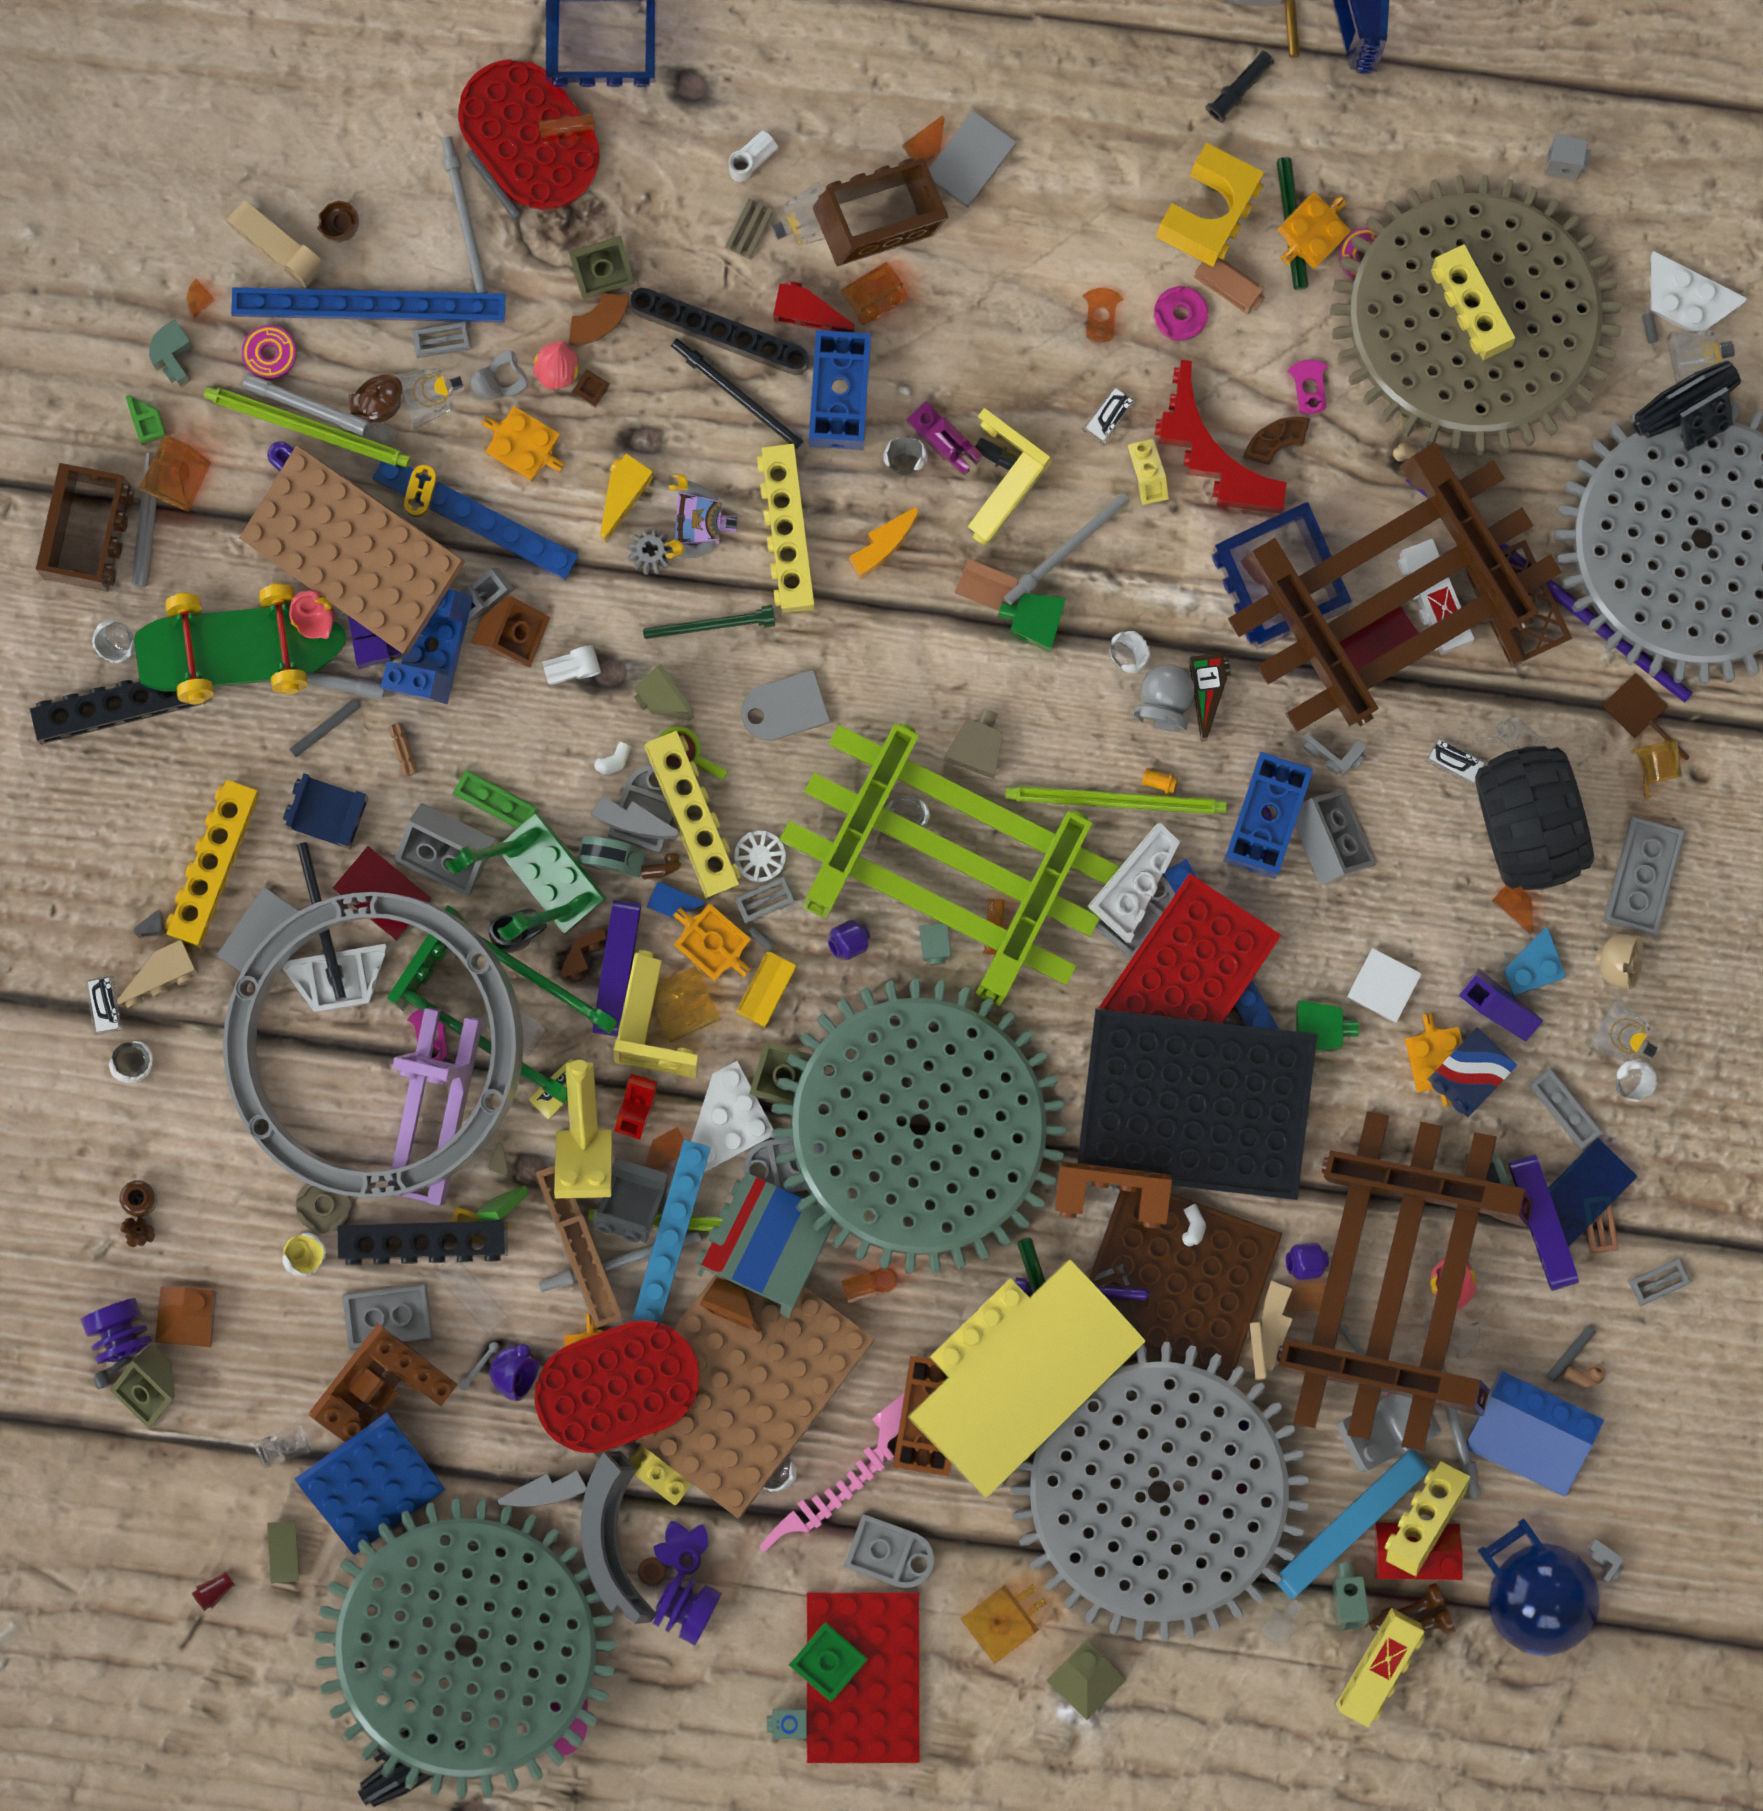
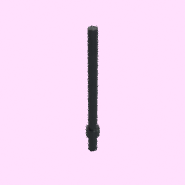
M678 338L673 341L670 347L683 356L689 366L700 370L789 444H794L796 450L802 445L803 440L708 364L701 353L697 350H691Z
M303 842L297 845L311 904L313 905L322 901L308 843ZM328 929L319 934L327 964L325 971L328 981L332 983L336 1001H342L347 998L342 981L344 974L342 966L338 965L330 930Z

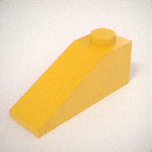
M627 453L622 459L618 457L610 467L612 473L609 478L600 532L601 540L607 543L654 478L653 471Z

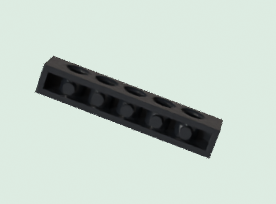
M132 680L118 682L115 688L106 690V687H97L89 690L90 694L83 696L73 693L63 696L62 701L52 703V700L40 701L36 703V707L30 708L36 739L42 745L199 706L202 703L189 704L181 702L178 699L177 691L171 697H164L161 690L146 687L140 681L133 683ZM139 692H148L149 698L145 703H136L135 698ZM113 698L122 699V705L118 710L113 711L109 709V702ZM86 705H94V714L90 717H83L82 709ZM61 711L68 712L66 722L62 724L55 722L57 713Z
M508 1222L337 1225L338 1259L345 1260V1265H362V1260H373L374 1265L390 1264V1259H401V1264L418 1263V1258H429V1263H445V1258L456 1257V1262H473V1257H484V1261L494 1262L501 1261V1256H508ZM482 1234L485 1237V1245L481 1249L476 1250L472 1246V1239L474 1236ZM449 1235H455L458 1241L457 1246L453 1250H447L444 1246V1240ZM421 1236H427L430 1241L429 1247L424 1251H419L416 1246V1242ZM371 1237L374 1241V1247L370 1252L364 1253L361 1249V1243L365 1238ZM393 1237H399L402 1241L401 1248L396 1252H392L389 1249V1241Z

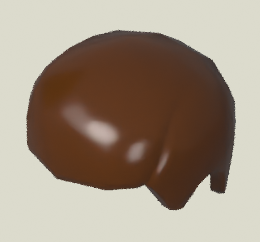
M338 200L329 203L318 214L319 226H317V229L330 241H348L358 230V212L348 202Z

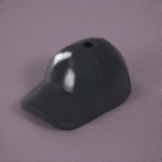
M528 908L502 915L493 920L488 927L492 944L507 953L518 952L526 948L532 938L547 928V923L525 929L509 942L503 939L498 929L504 928L514 920L512 917L519 912H522L524 916L538 914L537 911Z

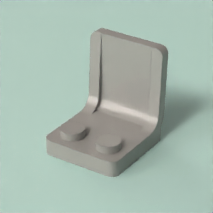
M1392 1394L1380 1400L1370 1440L1347 1435L1351 1416L1337 1423V1428L1360 1472H1366L1409 1450L1402 1448L1401 1445L1412 1398ZM1434 1414L1427 1441L1441 1434V1428Z

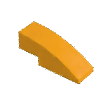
M916 507L869 532L868 540L871 544L849 556V562L860 580L879 568L901 546L918 518Z

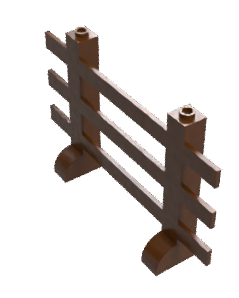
M1435 442L1399 466L1413 486L1425 491L1429 498L1300 576L1296 573L1276 538L1251 551L1240 561L1251 578L1258 584L1264 585L1269 594L1228 618L1238 637L1243 636L1281 613L1297 639L1296 643L1257 665L1267 685L1310 661L1326 687L1322 692L1285 713L1296 732H1299L1339 708L1349 727L1355 723H1358L1361 727L1374 719L1372 713L1379 709L1368 689L1496 612L1499 613L1508 630L1516 626L1521 630L1534 622L1531 617L1539 613L1528 593L1560 575L1562 571L1550 554L1517 575L1515 574L1499 546L1533 527L1534 525L1523 507L1490 527H1487L1471 501L1472 498L1505 479L1494 460L1463 479L1458 480ZM1442 519L1457 544L1456 547L1331 622H1326L1310 596L1311 594L1435 520ZM1468 565L1471 567L1485 590V594L1357 671L1355 670L1339 642Z
M1367 1111L1357 1155L1330 1150L1329 1157H1325L1322 1164V1173L1329 1183L1349 1186L1312 1344L1285 1339L1284 1346H1280L1278 1349L1277 1362H1280L1279 1366L1284 1371L1304 1375L1293 1424L1316 1429L1327 1380L1358 1386L1347 1435L1370 1440L1381 1391L1412 1398L1401 1447L1424 1452L1435 1403L1484 1417L1490 1389L1481 1380L1443 1372L1479 1213L1491 1215L1504 1222L1528 1227L1534 1200L1524 1188L1487 1181L1497 1140L1496 1136L1474 1132L1463 1177L1433 1171L1443 1129L1441 1125L1420 1122L1410 1166L1379 1160L1389 1115ZM1373 1191L1403 1198L1365 1356L1337 1350L1335 1345L1370 1196ZM1425 1202L1457 1209L1420 1367L1389 1361V1356Z

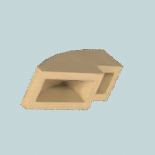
M1271 1281L1267 1292L1262 1318L1265 1361L1267 1370L1271 1372L1274 1371L1277 1363L1278 1349L1284 1345L1293 1319L1283 1315L1292 1293V1288Z

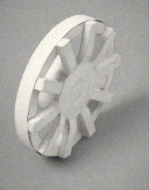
M753 831L743 836L737 843L734 851V861L740 874L746 879L753 882H767L777 877L782 871L786 861V852L784 845L774 834L767 831ZM762 835L760 845L756 844L753 836ZM766 836L773 839L767 847L764 846ZM747 839H750L753 845L752 849L743 845ZM777 843L781 851L770 852L769 850ZM740 848L749 852V855L738 856ZM782 855L780 864L771 860L773 856ZM750 860V863L742 868L739 861ZM771 864L777 867V870L771 874L767 865ZM752 866L756 867L754 877L746 873ZM760 868H764L766 877H758Z

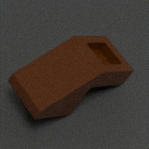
M603 928L576 938L560 972L563 981L569 980V983H574L585 978L584 974L588 973L589 970L582 951L587 950L588 953H592L604 948L603 943L607 939Z

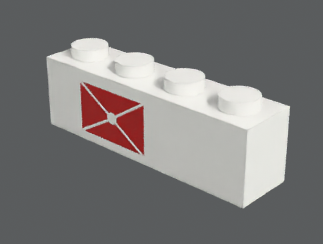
M1432 538L1402 550L1399 555L1400 559L1397 561L1402 574L1409 575L1440 555ZM1449 577L1412 598L1413 600H1418L1421 607L1418 610L1423 625L1428 624L1429 627L1461 608ZM1466 630L1435 649V651L1439 650L1442 656L1472 644L1474 637L1471 630Z

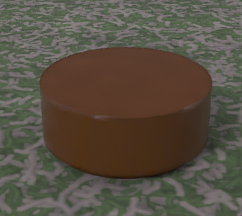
M646 1558L638 1567V1576L646 1585H657L664 1580L666 1567L657 1558Z

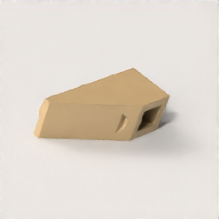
M179 940L155 951L118 998V1005L121 1007L126 1006L127 1009L143 1003L142 998L152 994L153 997L164 994L168 991L167 987L174 983H177L179 986L193 980L192 975L198 972L185 943Z

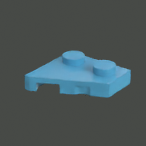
M1548 927L1544 928L1504 970L1513 996L1566 978Z

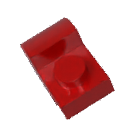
M635 1074L630 1075L614 1132L638 1140L641 1139L656 1096V1081Z

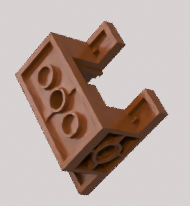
M377 1323L311 1409L309 1416L346 1442L373 1423L370 1419L376 1411L380 1415L385 1413L399 1394L394 1388L400 1380L414 1391L419 1390L440 1406L443 1405L458 1384Z

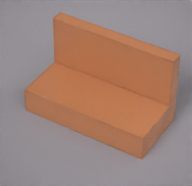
M968 558L955 593L999 611L1002 601L1006 602L1004 596L1018 585L1019 579Z

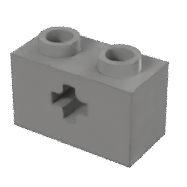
M1556 134L1548 150L1544 174L1577 180L1580 172L1584 173L1586 166L1589 164L1591 150L1587 149L1588 140Z

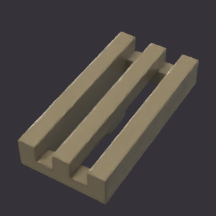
M749 198L725 248L751 259L774 212L773 209L764 207L763 204L756 203ZM751 208H753L755 211L736 247L734 243ZM762 212L765 215L748 250L745 251L743 247Z

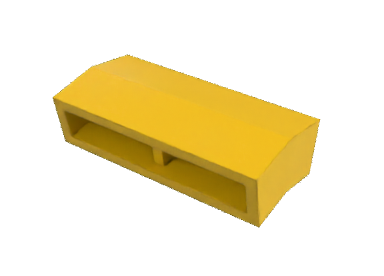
M766 952L735 1013L766 1028L797 966L772 952Z

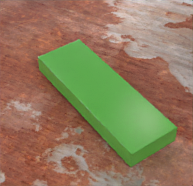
M465 770L453 791V795L516 829L539 810L537 807L468 770Z

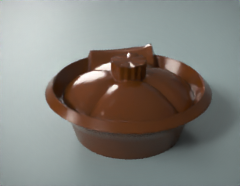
M389 374L375 376L367 380L358 388L356 393L349 395L350 414L368 420L370 423H380L392 418L401 406V381L396 376Z

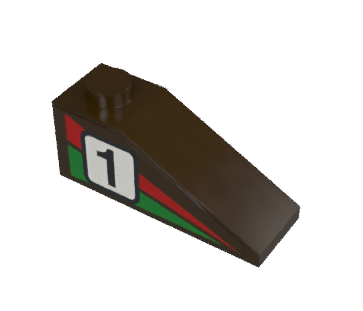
M1223 652L1193 656L1188 661L1190 675L1194 684V701L1201 742L1207 741L1227 676L1231 675L1229 659L1224 660Z

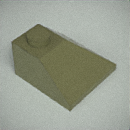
M661 664L635 686L637 695L634 698L642 710L648 708L651 714L688 721L694 718L693 709Z
M152 1344L130 1362L110 1389L148 1429L155 1424L175 1398L172 1363Z
M1085 1640L1046 1681L1088 1720L1126 1679Z

